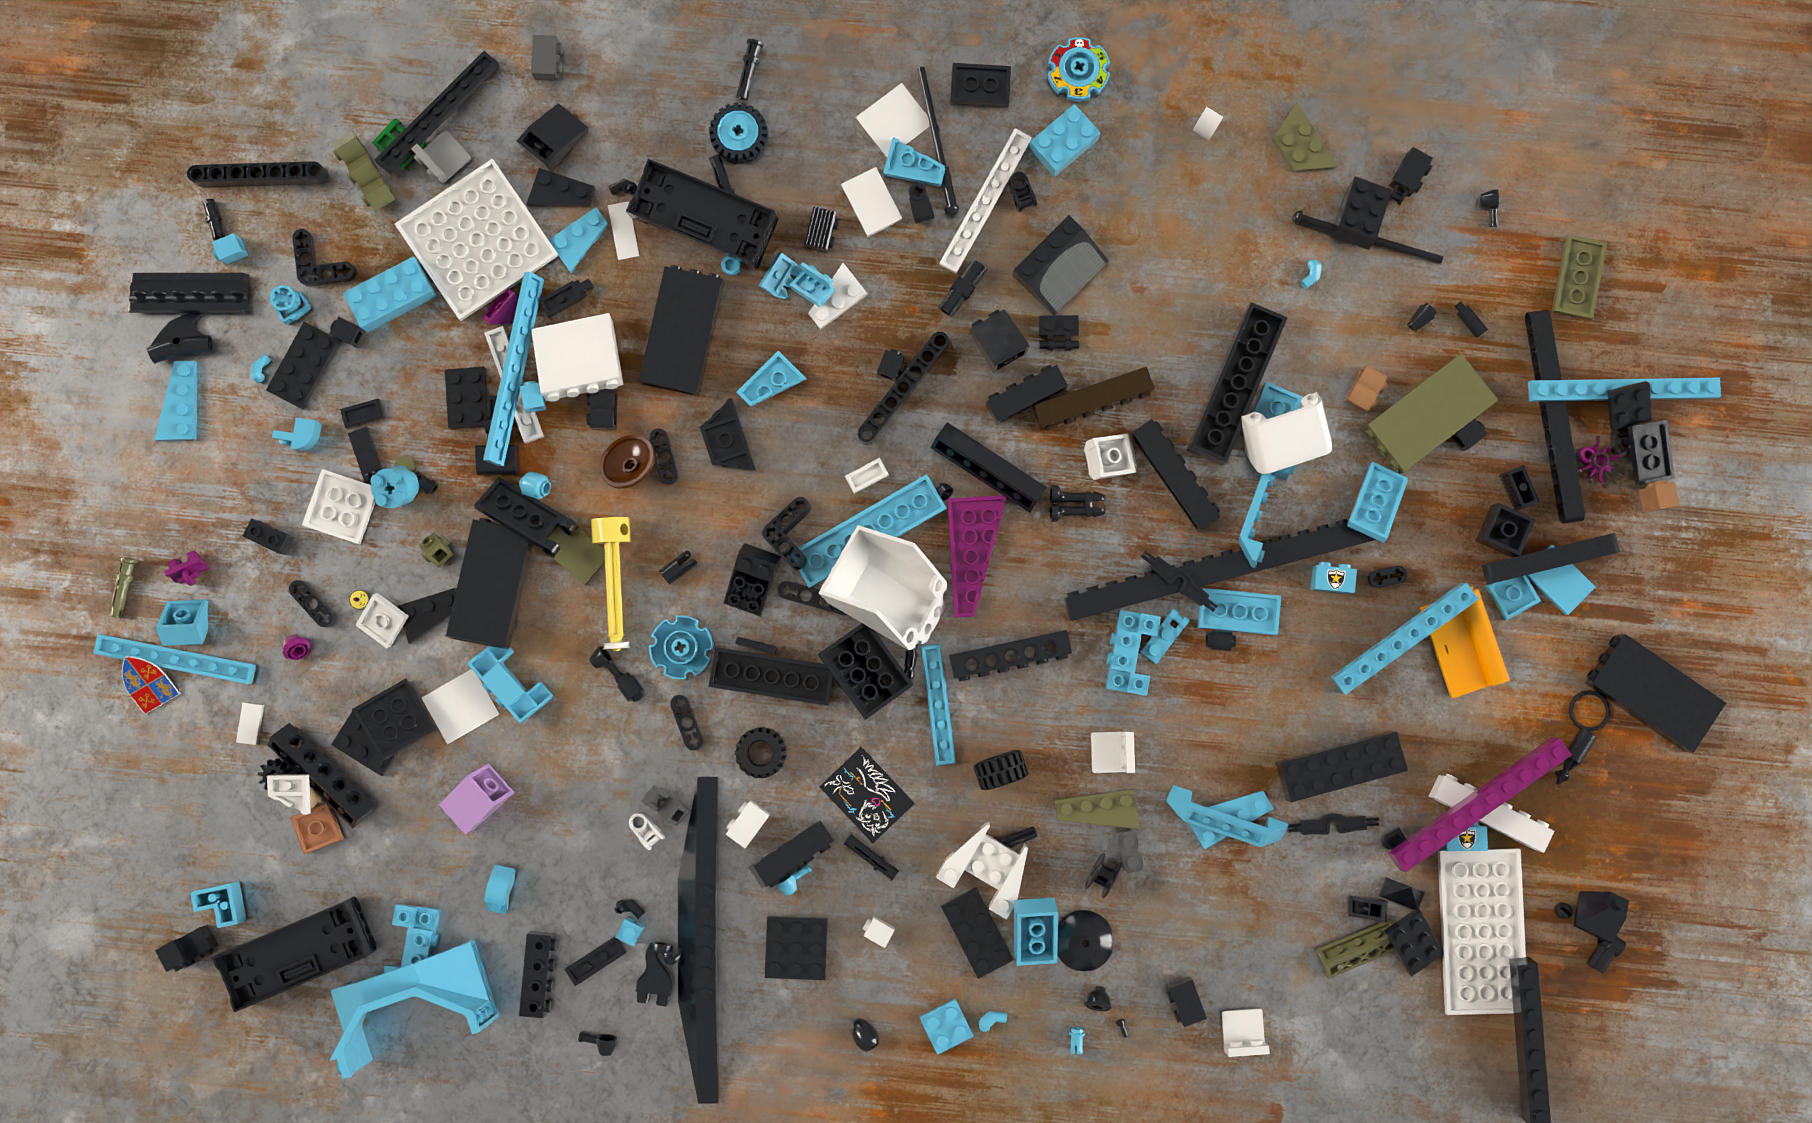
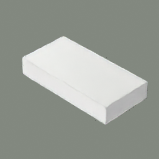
M878 458L846 475L845 478L853 493L856 494L886 478L889 474L881 459Z
M242 703L237 743L258 745L265 705Z

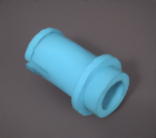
M1071 1027V1031H1069V1035H1071L1070 1053L1075 1054L1077 1046V1054H1083V1036H1085V1032L1082 1027Z

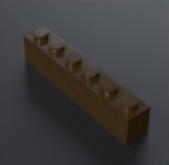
M1146 366L1035 404L1033 410L1040 430L1046 429V431L1057 428V424L1064 422L1067 425L1075 422L1077 417L1083 416V418H1088L1095 415V411L1102 410V412L1113 409L1115 404L1120 403L1123 406L1131 403L1133 398L1139 397V399L1149 397L1151 396L1150 392L1155 388Z

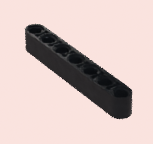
M305 161L192 165L187 170V177L199 187L211 188L324 184L329 178V173L320 163ZM320 169V173L314 176L315 171ZM300 170V174L294 177L295 172ZM261 171V175L255 178L256 174ZM281 171V174L275 177L276 172ZM222 172L221 177L216 179L217 175ZM242 172L241 176L236 178L237 173ZM202 173V177L197 180V176Z
M936 332L932 335L860 426L858 438L862 444L869 445L876 440L947 350L949 338L946 333ZM937 338H942L945 344L937 346L934 341ZM929 353L933 356V359L930 362H926L922 359V356ZM912 369H919L921 375L913 377L910 375V371ZM906 384L909 390L901 393L898 390V386ZM893 399L897 405L894 408H888L886 402ZM876 415H882L885 418L881 424L875 423L873 419ZM869 430L872 432V437L870 439H863L861 437L862 432Z
M1611 533L1481 566L1486 585L1621 551L1616 533Z

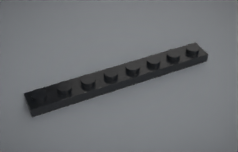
M483 51L374 159L376 163L391 175L414 152L411 148L416 144L420 146L500 66L499 63L486 51Z

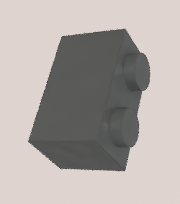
M533 35L531 74L535 80L559 81V74L562 73V63L559 60L560 55L563 54V44L560 43L557 36Z

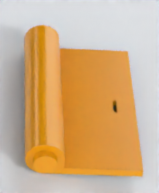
M1473 586L1470 588L1479 599L1429 635L1451 699L1488 686L1510 681L1479 589H1474ZM1429 605L1420 607V610L1423 611Z

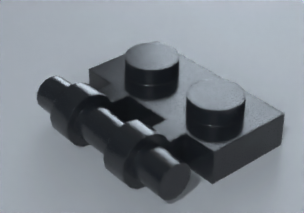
M1079 315L1039 316V337H1047V341H1039V349H1047V351H1053L1054 349H1065V351L1079 349V341H1071V336L1079 335ZM1053 336H1064V341H1054Z

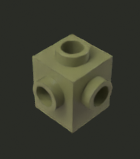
M434 532L430 536L425 537L419 545L423 552L421 553L422 557L429 563L433 562L438 568L453 555L448 546L450 542L443 535L439 537Z

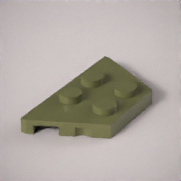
M1297 102L1273 138L1275 145L1293 172L1336 168L1338 166Z

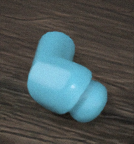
M1315 259L1308 262L1309 275L1300 281L1305 289L1320 278L1322 266Z
M263 354L252 364L250 377L256 383H261L265 379L264 374L261 372L272 361L268 355Z
M987 1012L979 1021L980 1030L983 1032L989 1031L995 1022L1006 1023L1007 1013Z

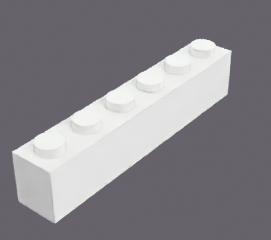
M1438 775L1428 797L1452 808L1472 794L1476 788L1467 783L1464 785L1458 783V779L1452 775ZM1503 803L1479 820L1480 823L1542 853L1545 852L1554 833L1553 830L1548 828L1549 824L1538 819L1535 822L1530 819L1531 815L1521 810L1518 813L1511 810L1513 806L1508 803Z

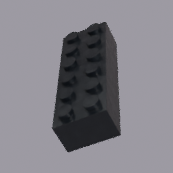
M715 647L708 687L829 706L834 677L825 664Z
M1388 731L1275 762L1285 799L1288 802H1295L1408 771L1397 731Z

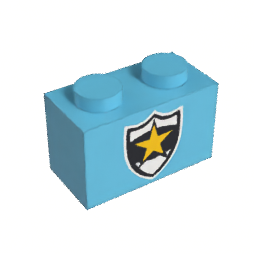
M1319 562V565L1312 566L1310 590L1353 594L1355 593L1357 569H1351V565L1347 564L1331 567V563Z
M1478 821L1441 847V850L1488 851L1487 826L1480 825Z

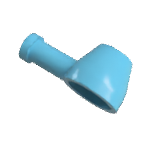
M806 864L790 876H782L780 878L781 882L776 886L782 893L789 896L797 890L796 880L808 872H812V870Z

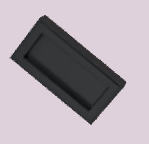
M378 398L340 409L346 429L385 418L381 401Z
M737 637L735 642L737 645L771 654H776L777 650L776 646L742 637Z

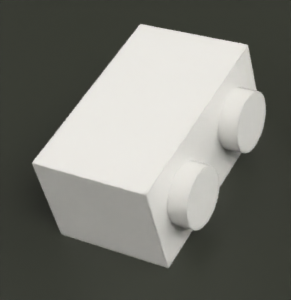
M752 800L749 803L744 802L738 810L741 813L736 820L733 818L726 827L728 829L726 835L744 848H747L770 816V813Z

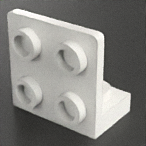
M1134 732L1091 733L1092 772L1135 773Z
M1262 1009L1227 1010L1221 1012L1224 1052L1228 1057L1270 1054L1269 1045L1265 1042Z

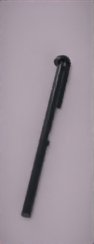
M919 67L917 70L937 162L945 166L942 185L947 207L944 211L947 215L953 216L959 211V206L956 203L949 166L946 167L939 135L940 129L935 117L925 67Z
M1302 210L1296 211L1293 215V222L1296 225L1330 235L1333 233L1335 227L1333 223L1303 215ZM1377 237V240L1374 242L1375 246L1386 247L1441 264L1443 261V256L1384 238Z

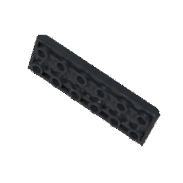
M132 273L128 312L247 313L250 275L246 273Z

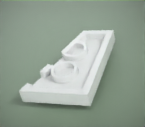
M842 263L832 278L835 292L820 308L814 304L808 313L820 330L867 295V292L844 263Z

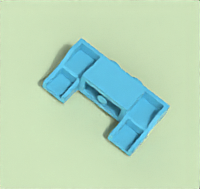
M1119 610L1115 633L1111 634L1110 645H1113L1112 653H1108L1106 664L1109 665L1105 689L1147 696L1150 676L1135 673L1141 634L1157 637L1161 617Z
M489 646L467 664L484 682L482 684L484 689L489 693L492 692L497 697L495 701L502 708L506 707L520 724L524 723L531 715L549 702L554 695L542 682H538L528 691L503 663L514 653V650L511 647L508 650Z
M403 904L395 905L392 925L408 927L401 966L387 964L384 967V973L433 956L434 947L437 946L439 935L436 933L441 908Z

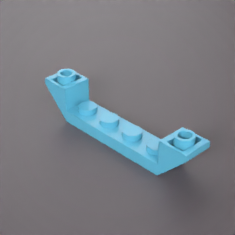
M1296 465L1269 474H1262L1239 537V545L1253 568L1256 567L1257 562H1262L1265 553L1262 550L1263 543L1252 539L1256 528H1253L1255 521L1259 522L1262 511L1259 510L1261 504L1265 505L1269 493H1266L1267 487H1272L1275 477L1287 480L1289 474L1293 475Z
M1175 785L1172 786L1166 802L1184 822L1258 847L1281 840L1288 828V823L1270 817L1265 826H1261L1192 803V791Z

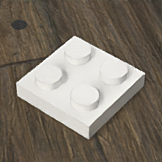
M375 593L361 614L356 626L385 648H389L409 616L380 594Z

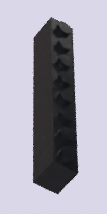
M1530 957L1509 959L1522 1119L1526 1123H1551L1538 963Z

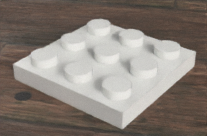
M322 469L302 526L361 544L375 505L371 485Z

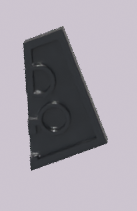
M539 168L526 205L590 206L596 188L593 185Z
M457 588L397 606L409 616L403 625L408 644H412L421 635L427 633L432 627L450 616Z

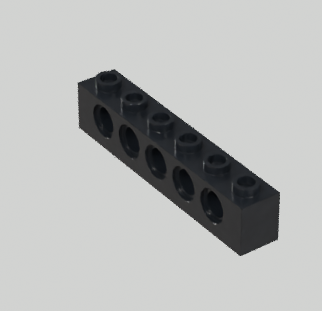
M1064 630L949 655L953 677L954 679L958 678L960 682L970 680V675L978 674L979 678L990 675L989 671L997 670L998 673L1010 671L1009 667L1017 665V669L1029 667L1030 662L1034 661L1039 665L1049 663L1048 658L1056 657L1057 661L1067 659V654H1072L1068 632ZM1047 642H1051L1055 646V651L1052 654L1047 653L1044 649ZM1028 646L1033 647L1036 651L1033 658H1028L1025 655V649ZM1007 651L1015 652V661L1008 662L1006 660L1005 654ZM988 655L996 657L997 662L994 666L986 664L985 660ZM969 659H974L977 662V668L973 671L968 670L966 667V662Z
M288 723L270 737L267 746L296 774H309L310 787L352 829L372 813L375 807L372 800L368 796H364L359 791L358 786L350 782L342 770L336 768L326 755L321 754L316 749L315 744L307 740L297 727ZM290 745H296L298 748H292ZM304 759H310L312 762H307ZM319 772L325 773L327 776H321ZM333 786H337L341 790H335ZM347 800H352L355 804H350Z

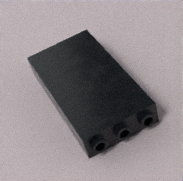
M676 265L664 267L639 377V382L642 385L699 397L724 288L723 278H720V275L714 273L704 275L701 274V271L695 269L685 271L682 270V267Z
M479 518V520H472L446 637L453 640L509 650L533 544L501 524L491 523L490 519Z
M1617 634L1613 636L1609 641L1610 646L1607 651L1599 656L1597 666L1587 674L1588 679L1585 684L1682 751L1694 753L1726 705V702L1628 635Z

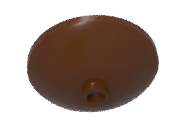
M640 435L621 437L614 441L603 453L599 464L600 475L613 488L624 489L632 487L641 482L651 471L655 461V450L652 444Z

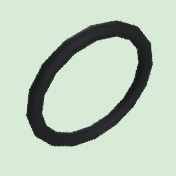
M1587 690L1578 693L1571 700L1569 715L1573 724L1579 729L1582 728L1589 732L1597 731L1604 727L1609 720L1610 707L1603 695L1596 691ZM1588 694L1600 698L1606 709L1605 718L1601 724L1590 728L1579 724L1573 713L1574 704L1577 699Z

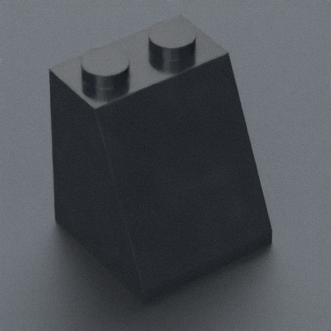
M1005 309L992 312L988 315V319L984 321L980 319L971 325L972 328H970L972 338L993 373L1026 355L1030 347Z

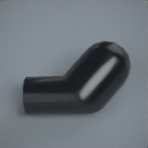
M621 179L609 185L608 188L612 195L620 191L633 195L637 185L627 179Z

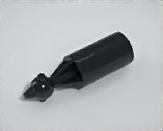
M1579 729L1568 747L1572 755L1564 760L1563 770L1555 772L1557 777L1556 784L1560 785L1562 782L1571 779L1568 772L1581 765L1597 738L1594 734L1585 729Z

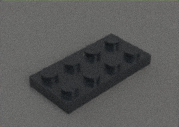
M303 322L266 391L303 410L337 349L340 340Z
M977 887L941 905L978 979L1014 960Z

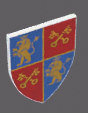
M125 656L122 667L124 686L144 714L180 694L168 676L158 666L139 657Z

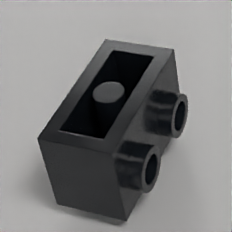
M1191 977L1167 985L1169 991L1166 992L1170 1004L1174 1003L1176 1008L1173 1014L1177 1023L1181 1022L1183 1027L1207 1019Z

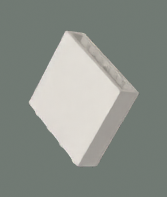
M609 313L531 329L540 392L545 401H557L563 397H576L582 393H596L601 389H615L623 385L614 324Z

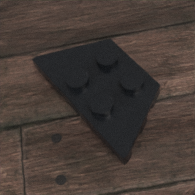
M729 398L700 427L713 466L756 471L733 399Z

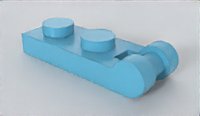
M1175 608L1169 612L1160 624L1158 636H1151L1140 651L1141 654L1154 664L1159 662L1190 621L1187 617L1179 615V611ZM1172 620L1178 623L1176 628L1170 625Z

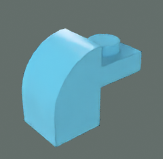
M296 418L293 433L273 430L272 438L279 440L278 444L290 446V449L294 451H307L318 442L322 424L314 420Z
M495 865L485 892L484 902H486V910L502 914L507 913L509 894L515 880V869Z

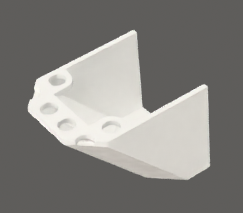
M858 525L847 545L842 550L827 580L822 585L819 594L827 603L905 649L911 650L915 648L916 644H924L928 641L941 614H943L946 608L943 593L947 590V582L915 543Z

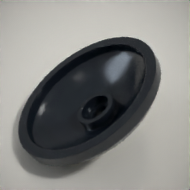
M1077 910L1061 919L1058 923L1057 955L1066 966L1076 971L1085 972L1095 970L1107 962L1114 948V935L1111 926L1105 918L1090 910ZM1084 939L1089 940L1087 946L1082 945Z

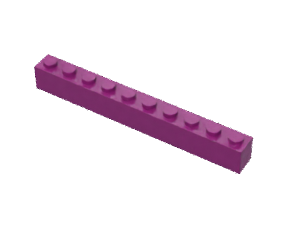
M1549 738L1388 852V855L1399 870L1409 871L1572 754L1560 738Z

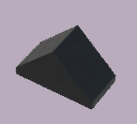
M1350 896L1348 916L1386 922L1388 901L1381 898Z

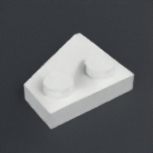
M309 774L267 776L269 797L274 800H280L288 807L300 810L303 815L311 813Z

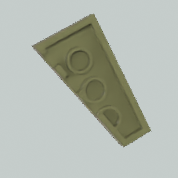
M1134 789L1054 800L1058 821L1140 829Z

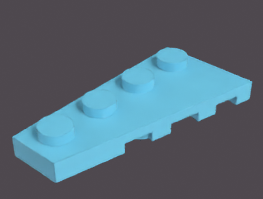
M174 361L154 440H197V362Z
M1264 791L1207 807L1249 822L1274 809ZM1188 823L1203 849L1227 837L1226 835Z

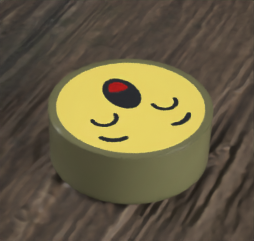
M355 590L349 597V603L354 609L364 610L371 596L364 590Z

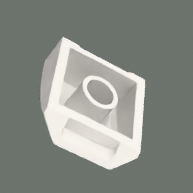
M1129 434L1099 437L1086 441L1084 452L1086 454L1089 475L1093 480L1136 473L1137 463Z

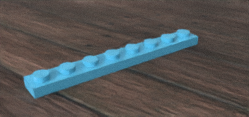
M97 634L93 654L123 660L125 656L139 657L159 667L245 684L253 683L256 669L255 664L103 634Z

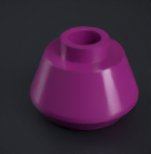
M290 635L283 641L282 653L286 659H302L310 650L309 641L300 635Z

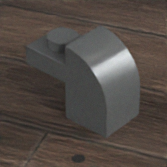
M655 785L641 800L647 807L657 811L667 822L678 826L689 812L668 791Z

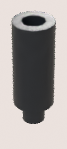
M1461 301L1455 305V308L1459 311L1457 313L1458 317L1475 338H1478L1488 330L1469 305L1465 307Z

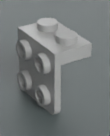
M443 131L423 149L418 144L411 148L416 154L413 156L421 166L425 164L429 168L426 172L434 180L438 178L443 184L471 160V156L448 131Z

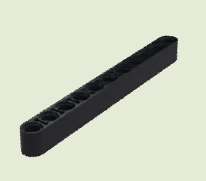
M1549 310L1527 312L1525 314V325L1535 381L1562 380ZM1566 401L1539 402L1559 520L1562 524L1584 521L1585 510Z

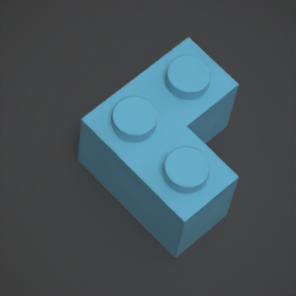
M240 881L190 892L194 912L214 908L217 928L247 921Z

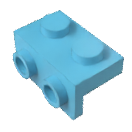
M802 262L800 264L802 272L794 279L790 287L793 291L820 308L835 292L832 284L833 280L827 274L822 275L813 265L808 266Z

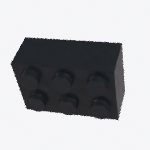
M1355 176L1347 187L1332 237L1369 250L1377 240L1392 189Z

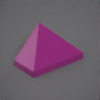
M508 289L498 297L482 318L490 325L513 323L517 308V295Z

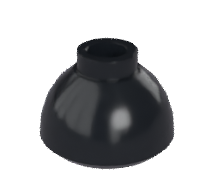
M1094 986V990L1089 992L1084 999V1005L1091 1010L1109 1011L1112 1009V1002L1110 996L1106 993L1105 987Z

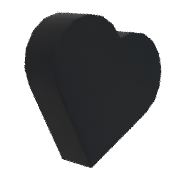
M1396 827L1381 837V845L1391 850L1407 839L1400 827Z

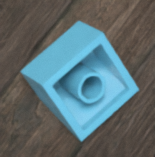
M207 599L166 602L156 625V631L163 646L203 644L208 632Z

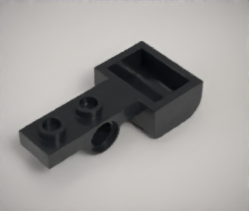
M486 396L487 417L485 418V432L487 440L497 396ZM508 444L504 466H496L484 461L486 445L475 446L477 475H519V445Z

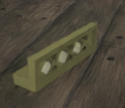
M1391 919L1316 949L1317 955L1324 965L1327 978H1332L1395 952L1392 945L1387 946L1390 941L1384 932L1385 929L1393 925ZM1338 964L1336 968L1330 970V967Z

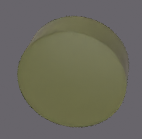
M401 456L394 463V466H405L411 472H414L416 469L414 460L408 456Z

